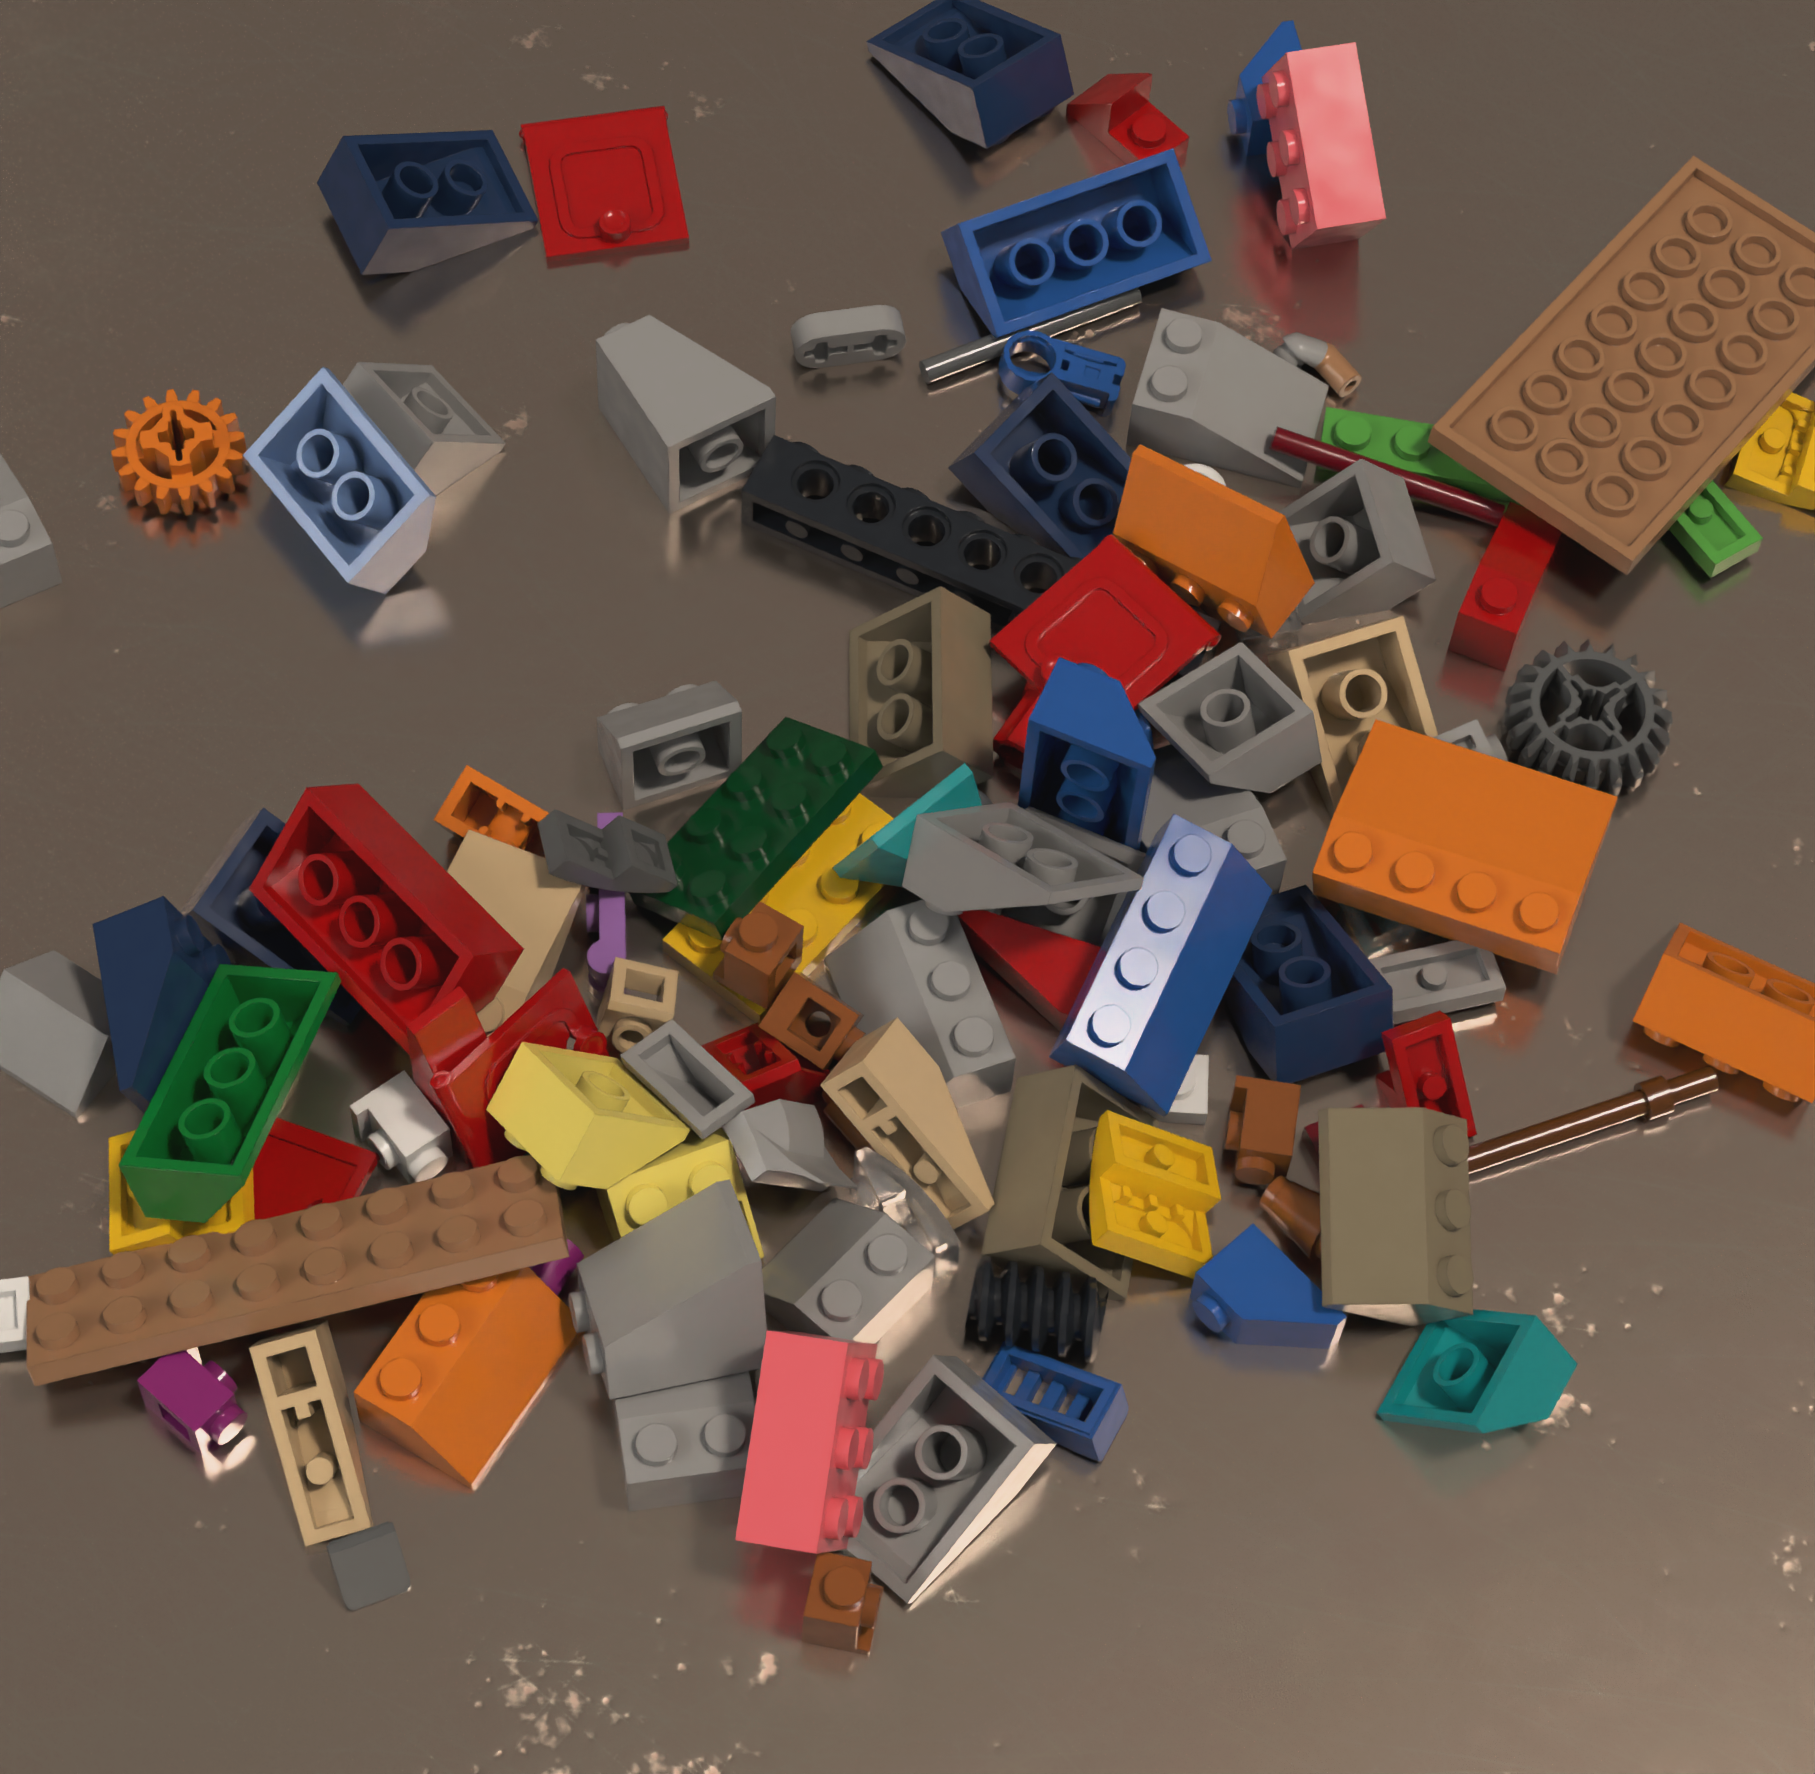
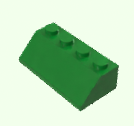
M219 964L118 1165L145 1217L206 1223L245 1185L339 988L341 979L338 972Z

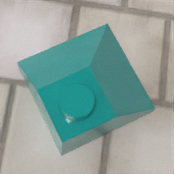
M966 763L962 764L832 867L840 878L902 887L917 814L981 806L982 802L973 772Z
M1473 1309V1315L1426 1324L1380 1405L1377 1414L1384 1421L1481 1434L1545 1420L1551 1415L1578 1364L1536 1315Z

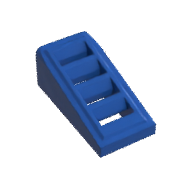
M1003 1341L982 1378L1054 1442L1099 1462L1105 1457L1129 1410L1122 1384L1016 1345L1015 1347L1006 1346L1005 1341ZM1019 1368L1027 1372L1025 1378L1014 1396L1005 1393ZM1042 1382L1050 1384L1039 1405L1032 1403ZM1067 1394L1074 1396L1075 1398L1066 1414L1059 1413L1058 1411Z

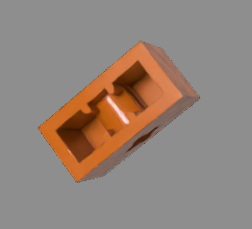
M466 765L433 820L447 832L462 841L468 830H472L545 858L537 823L549 813Z

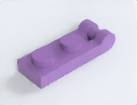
M623 812L597 813V827L600 829L604 828L618 815L623 816ZM599 889V894H586L587 933L599 932V940L588 949L587 966L589 971V990L596 999L602 1001L615 957L627 959L625 892Z

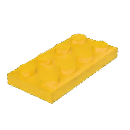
M861 793L856 796L760 901L804 926L802 962L795 972H801L807 977L893 887L892 885L840 878L832 868L894 819ZM678 923L664 937L663 952L752 1021L760 1024L768 1010L713 979V972L724 958V953L720 951L722 940Z

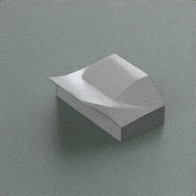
M778 1099L741 1111L723 1126L752 1182L823 1192L831 1185L858 1189V1186L839 1169L825 1148L822 1124L814 1105Z

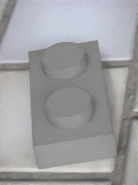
M1457 940L1369 959L1393 988L1394 1024L1415 1020L1439 1010L1447 1013L1502 1001L1506 991V985L1493 952Z

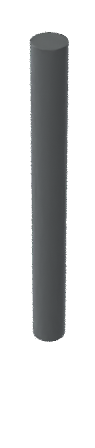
M1139 287L998 338H994L990 334L919 361L921 375L924 381L929 384L1000 357L1008 339L1018 332L1026 330L1039 331L1052 337L1137 305L1142 301Z

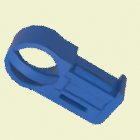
M1031 330L1018 332L1010 337L999 361L1000 378L1010 391L1019 395L1028 386L1053 373L1081 404L1104 409L1103 417L1111 415L1121 388L1120 383L1126 368L1125 361L1120 357L1051 338L1044 333ZM1022 351L1033 352L1040 355L1048 363L1051 371L1048 373H1038L1024 370L1012 364L1010 356Z

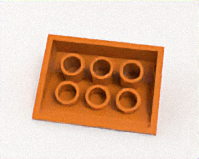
M1375 719L1333 814L1312 872L1313 894L1557 974L1618 797Z

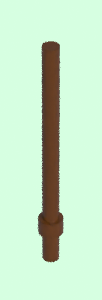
M1711 1066L1668 1080L1660 1075L1636 1083L1632 1092L1469 1146L1468 1154L1469 1174L1643 1116L1646 1120H1651L1674 1112L1675 1104L1717 1091L1719 1089L1717 1075Z

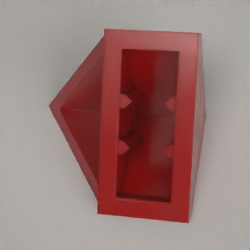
M758 1022L701 1045L753 1093L755 1103L747 1109L778 1099L810 1105L823 1100L821 1092L824 1089L820 1085L832 1070L821 1069L796 1051L781 1044L775 1037L758 1027Z

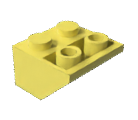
M721 1127L704 1140L690 1128L683 1142L609 1189L595 1188L605 1221L613 1240L616 1241L710 1185L730 1179L760 1258L764 1257L733 1145Z

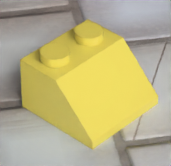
M521 1042L486 1108L506 1129L504 1133L505 1138L519 1149L529 1152L542 1166L540 1169L542 1176L552 1184L567 1190H575L577 1186L609 1189L683 1142L690 1131V1128L630 1072L618 1058Z

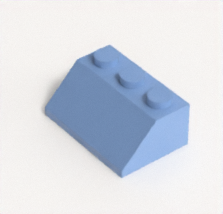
M322 367L243 456L348 584L387 594L426 552L436 496L331 370Z

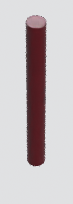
M1278 426L1274 431L1269 446L1270 450L1337 473L1359 459H1363L1404 478L1411 498L1498 527L1505 511L1506 504Z

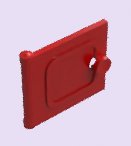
M665 106L520 124L519 137L526 146L547 262L689 243V234L667 128L668 113L665 111Z
M1110 534L1093 551L990 639L989 644L1040 693H1042L1059 657L1076 664H1092L1102 669L1109 677L1121 682L1133 710L1136 711L1139 708L1138 703L1155 694L1204 649L1206 651L1213 649L1220 641L1222 635L1113 534Z
M565 968L556 973L451 1072L440 1071L430 1079V1086L438 1097L473 1168L503 1162L527 1153L511 1144L505 1138L504 1133L506 1129L486 1110L521 1042L567 1049V1041L571 1037L576 1040L573 1048L574 1051L610 1057L606 1049V1036L598 1031L571 971Z
M276 1117L253 1166L255 1220L309 1209L317 1204L333 1203L360 1196L380 1160L378 1153Z

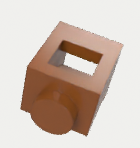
M759 901L750 914L744 918H736L725 933L720 945V951L724 953V958L713 972V979L768 1010L802 962L804 926Z
M794 972L758 1026L823 1070L829 1069L834 1060L839 1062L854 1042L866 1035L865 1032L856 1027L864 1016L863 1014L816 984L801 972ZM818 1011L825 1013L831 1021L829 1032L822 1037L814 1036L808 1029L810 1016Z
M1236 1075L1229 1102V1118L1224 1149L1236 1151L1233 1175L1240 1181L1254 1185H1265L1271 1183L1278 1176H1287L1293 1155L1301 1085Z
M829 1552L817 1554L803 1614L802 1642L869 1656L884 1586L870 1584L872 1561Z

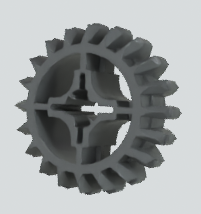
M1589 638L1580 645L1578 652H1575L1565 641L1556 647L1554 656L1541 650L1534 657L1532 665L1524 664L1518 671L1515 683L1508 689L1505 698L1507 705L1502 717L1503 729L1509 731L1506 739L1507 751L1521 752L1518 764L1523 767L1537 768L1539 772L1595 790L1600 789L1602 792L1614 796L1619 794L1621 786L1633 792L1641 784L1643 776L1650 777L1657 770L1660 757L1666 753L1670 743L1668 732L1673 723L1672 712L1665 709L1668 702L1667 690L1653 688L1656 682L1655 670L1638 673L1636 671L1638 665L1636 654L1624 661L1615 657L1614 643L1607 647L1603 653L1594 652ZM1546 699L1554 706L1552 714L1557 719L1556 724L1550 728L1546 724L1540 709V704ZM1624 713L1630 721L1634 738L1629 742L1620 734L1622 726L1617 721L1618 717Z

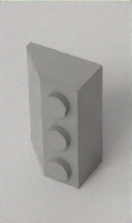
M923 899L887 910L825 957L824 965L837 998L864 1015L856 1027L867 1035L898 1017L940 1067L955 1107L959 1108L1010 1092L1012 1090L1016 1057L958 916L936 913L926 907V901Z

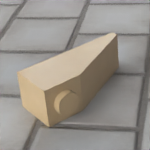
M898 1017L855 1041L820 1086L945 1233L990 1211L995 1203L937 1063Z
M321 1321L260 1339L249 1347L305 1546L373 1527L347 1389L328 1321Z

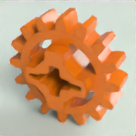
M169 389L165 396L166 402L157 404L154 399L147 396L143 398L144 413L139 414L131 410H127L124 413L127 429H114L113 437L116 449L112 450L111 454L115 472H118L121 488L124 492L134 490L138 505L143 507L154 498L157 500L160 514L166 515L171 509L172 504H181L185 515H192L193 502L202 500L209 508H213L216 506L215 491L220 490L228 494H232L235 491L233 475H244L246 471L243 454L247 451L244 432H240L237 415L235 412L224 415L222 400L216 397L205 406L201 404L198 390H192L185 401L178 400L174 389ZM181 443L183 449H181L182 460L178 461L176 455L178 454L177 444Z

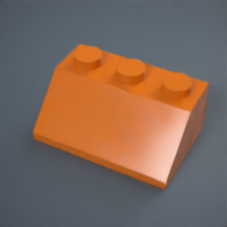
M1141 444L1133 452L1113 531L1114 536L1187 604L1197 607L1204 604L1216 610L1221 618L1233 628L1241 632H1247L1251 628L1272 639L1315 583L1285 515Z
M1679 923L1661 957L1633 1018V1022L1644 1026L1643 1032L1658 1043L1670 1047H1678L1681 1043L1703 1053V1060L1717 1070L1728 1074H1738L1740 1070L1762 1080L1764 1089L1776 1097L1791 1102H1796L1801 1098L1813 1103L1815 1099V983L1683 923Z
M529 1267L425 1292L354 1390L359 1421L473 1489L581 1334V1332L576 1333L570 1308Z

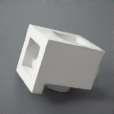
M405 1070L349 1106L354 1134L361 1143L367 1140L371 1150L378 1153L380 1157L379 1162L385 1169L390 1170L396 1166L409 1184L414 1181L420 1182L432 1179L443 1170L448 1159L453 1156L450 1128Z

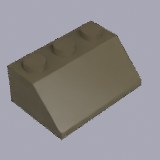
M941 586L849 630L850 740L875 749L883 765L880 772L860 792L865 797L920 798L964 763L973 772L976 785L994 777L991 646L989 644L991 639V616L986 611Z
M1076 1064L1017 1077L993 1193L995 1204L989 1212L981 1256L991 1257V1262L1002 1269L1005 1268L1008 1261L1017 1262L1019 1277L1024 1283L1034 1267L1040 1266L1044 1268L1047 1287L1051 1288L1061 1271L1070 1272L1072 1289L1075 1293H1078L1086 1278L1090 1276L1095 1277L1097 1280L1100 1298H1104L1109 1291L1108 1299L1116 1301L1126 1299L1134 1259L1092 1245L1089 1184L1094 1140L1099 1117L1106 1110L1158 1128L1159 1120Z
M1423 1107L1325 1108L1318 1110L1322 1307L1412 1327L1473 1315L1472 1286L1474 1276L1471 1260V1205L1469 1198L1467 1119Z

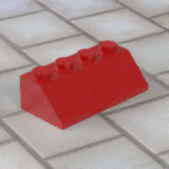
M359 783L306 787L249 888L254 896L328 972H338L341 979L340 984L409 1055L406 1025L458 986L468 995L475 1012H479L494 1000L524 950Z

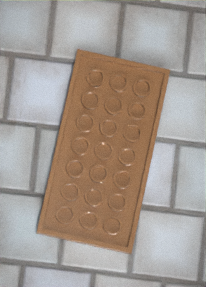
M1692 156L1432 427L1428 443L1625 575H1628L1815 367V232L1697 157Z

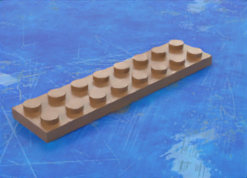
M531 1155L516 1156L495 1164L462 1172H450L441 1177L395 1188H384L375 1193L333 1203L318 1204L309 1209L267 1219L252 1220L240 1226L233 1233L221 1234L213 1231L201 1235H190L180 1238L174 1243L147 1247L135 1251L119 1252L110 1257L69 1267H57L44 1273L28 1276L30 1279V1300L27 1301L28 1372L34 1386H40L569 1257L559 1187L542 1176L540 1172L542 1166Z

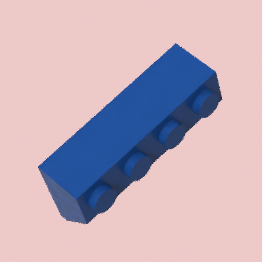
M1173 148L958 223L941 232L960 289L994 338L1212 261Z
M1061 657L1058 658L1028 720L1018 806L1025 810L1028 806L1034 807L1139 851L1156 756L1119 680L1109 677L1102 669L1092 664H1076Z
M1173 814L1155 834L1137 871V874L1144 877L1141 890L1127 892L1049 1055V1058L1065 1066L1076 1064L1117 1093L1163 1117L1168 1114L1272 893L1270 886L1232 843L1176 814Z

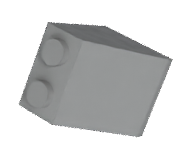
M647 315L632 323L618 324L608 330L604 336L596 339L599 409L669 514L751 475L770 440L775 435L776 396L770 387L651 315Z
M730 1179L710 1185L577 1263L579 1291L569 1293L572 1321L576 1333L588 1332V1334L582 1335L588 1372L590 1375L601 1373L610 1400L761 1369L767 1332L762 1261Z

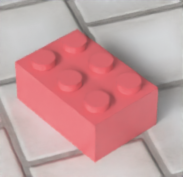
M1356 42L1286 52L1261 77L1263 84H1258L1257 86L1258 110L1263 120L1269 119L1272 142L1267 144L1268 168L1272 177H1279L1282 200L1277 201L1276 208L1279 229L1282 235L1289 234L1291 250L1360 239L1384 221L1386 214Z
M767 1330L736 1530V1541L819 1554L847 1549L848 1538L857 1537L863 1516V1498L855 1496L859 1468L867 1469L872 1455L874 1439L873 1429L865 1427L869 1400L876 1401L878 1399L884 1374L883 1360L875 1359L877 1344L803 1332Z

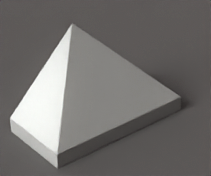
M673 1019L620 1055L622 1064L703 1140L733 1119L741 1111L755 1103L753 1093Z

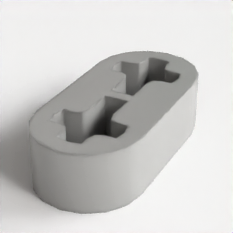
M872 305L809 314L798 319L790 330L796 361L802 366L809 368H823L890 358L898 354L907 342L900 311L888 305Z

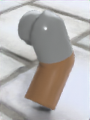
M1294 332L1282 337L1284 343L1273 351V354L1299 369L1305 363L1313 367L1340 397L1350 394L1362 381V376L1329 342Z

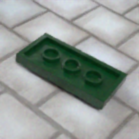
M785 717L667 842L678 886L670 892L663 893L628 892L634 904L723 940L733 921L738 917L744 918L751 912L758 902L762 900L880 772L883 765L876 750Z

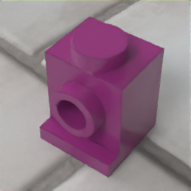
M198 1347L161 1356L137 1380L144 1404L202 1456L216 1442L219 1445H223L230 1441L241 1430L247 1420V1413L237 1405L234 1394L238 1390L236 1383L215 1362L209 1360L203 1366Z

